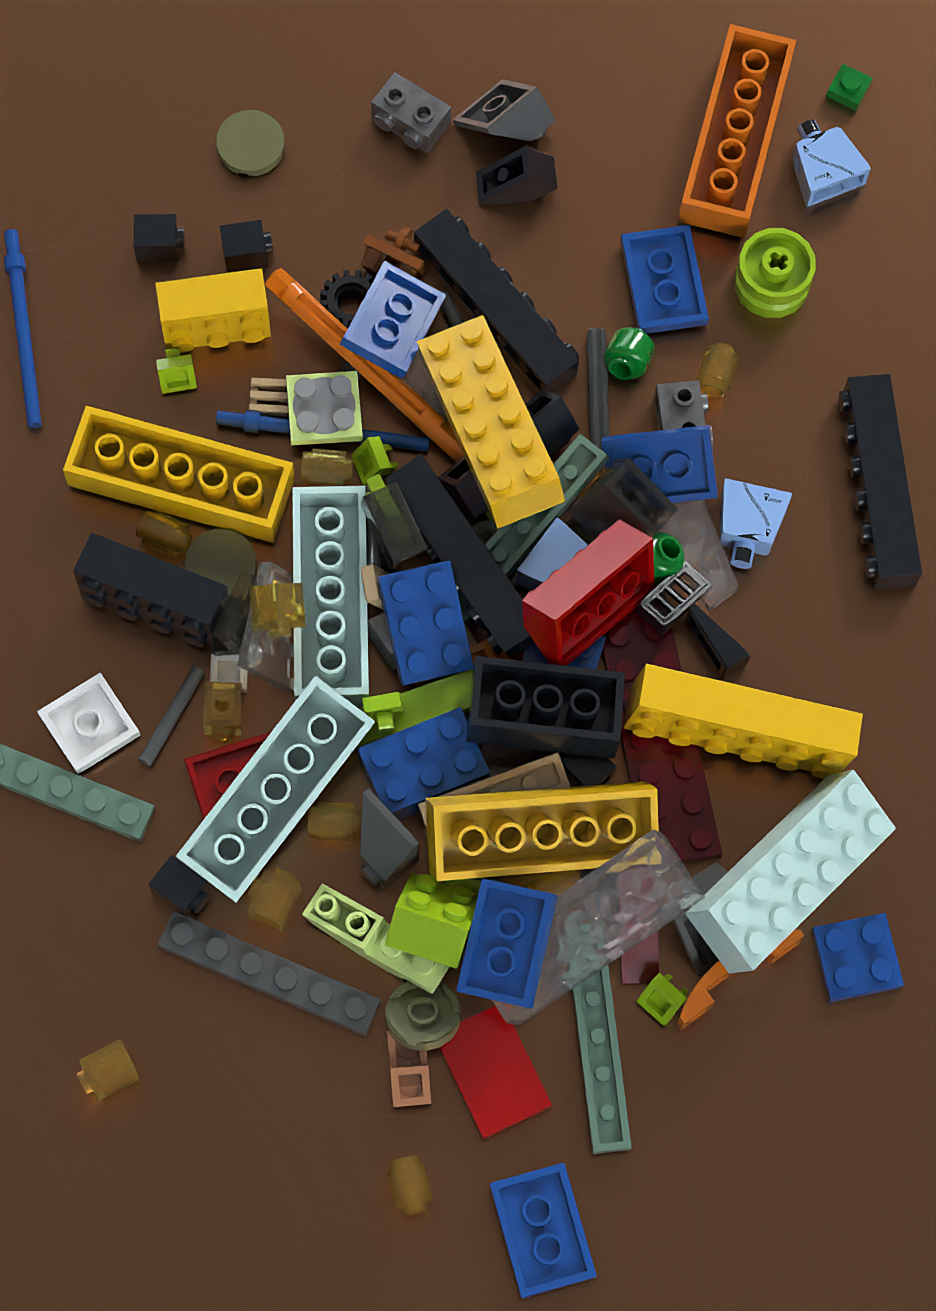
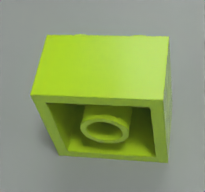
M411 872L395 906L385 946L457 969L467 946L478 895L474 894L468 887H451L443 882L436 881L431 875Z

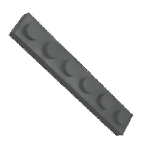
M173 911L158 943V947L162 950L365 1037L381 1003V999Z

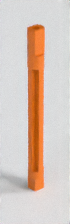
M280 268L271 274L264 285L286 306L298 315L455 462L464 456L450 423L401 378L339 345L347 328L286 271Z

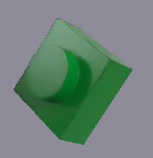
M842 63L828 88L826 97L857 111L872 83L873 77Z

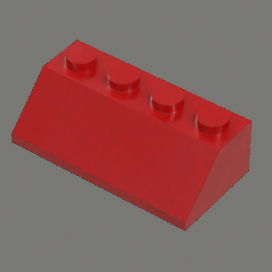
M618 520L610 528L603 530L587 547L579 550L559 570H555L541 585L526 594L524 599H522L523 625L549 664L569 665L637 607L655 589L653 538Z

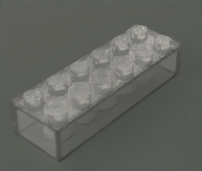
M654 829L558 895L533 1009L493 1000L506 1023L521 1025L705 898L666 836Z

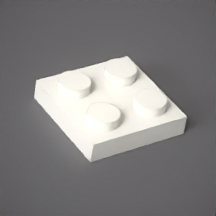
M101 673L37 711L77 775L141 736L139 730Z

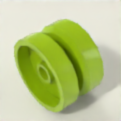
M767 228L751 236L744 243L734 275V290L740 303L751 313L764 318H782L797 311L806 300L816 271L815 254L810 244L798 233L785 228Z

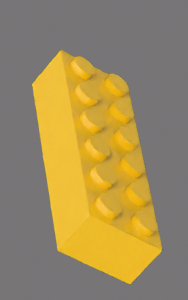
M481 315L417 341L425 370L496 528L499 529L565 502L560 478L484 316Z
M90 406L85 407L63 468L68 486L217 528L231 529L242 535L274 543L295 479L292 462Z
M646 664L630 687L623 728L632 730L633 734L639 737L652 738L659 736L669 739V742L674 745H698L704 747L709 753H733L740 755V758L744 761L761 762L763 760L776 763V767L783 770L811 771L813 776L825 779L828 775L840 773L857 756L863 714Z
M646 781L425 798L429 873L436 881L660 863L657 788Z

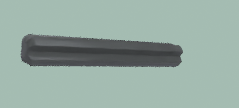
M591 328L587 332L590 442L602 450L601 439L602 437L609 436L608 372L604 361L607 338L605 329Z

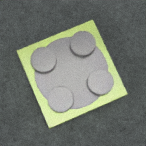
M357 371L286 375L291 446L363 441Z

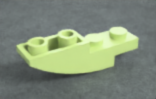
M321 884L302 913L305 919L354 952L403 981L406 979L431 994L434 993L449 969V966L385 946L390 927L385 918L324 884Z

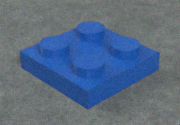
M886 913L816 926L811 929L829 1003L900 989L904 986Z

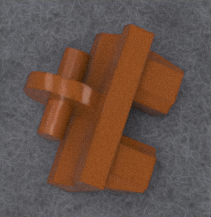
M405 226L399 234L389 229L385 239L393 242L394 246L367 233L363 241L366 250L361 262V266L364 269L377 275L383 262L388 260L396 264L397 268L415 278L417 275L423 277L427 270V267L423 265V260L405 252L407 249L416 254L420 247V244L410 240L413 233L412 229Z

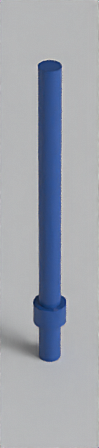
M9 229L4 232L7 255L3 259L5 272L9 274L27 426L29 428H38L42 423L23 273L26 271L25 256L20 253L18 231Z
M246 410L245 414L217 411L216 424L241 427L244 428V432L258 433L259 430L290 434L289 419L261 416V412ZM362 429L363 441H355L356 443H363L368 437L380 436L382 444H387L394 448L428 452L429 446L428 437Z

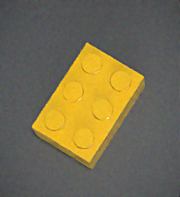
M262 268L155 283L166 350L179 347L180 353L191 351L194 347L210 346L220 348L228 345L230 342L244 341L256 343L266 337H271Z

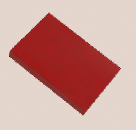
M271 732L184 759L203 820Z
M503 1003L461 1021L460 1027L453 1039L439 1047L483 1140L552 1107V1103Z

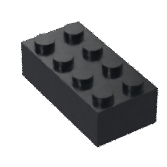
M92 532L73 570L80 594L87 603L100 608L103 605L115 608L120 616L132 621L140 618L150 622L149 625L161 633L169 634L170 631L183 635V639L186 642L197 647H203L204 644L215 647L231 612L226 585Z
M476 656L471 681L466 742L615 758L621 737L625 673Z

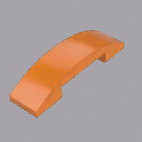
M800 929L794 930L765 959L771 965L797 946L805 935ZM720 961L706 972L689 995L676 1024L680 1030L711 1009L715 1001L708 991L733 974H729Z

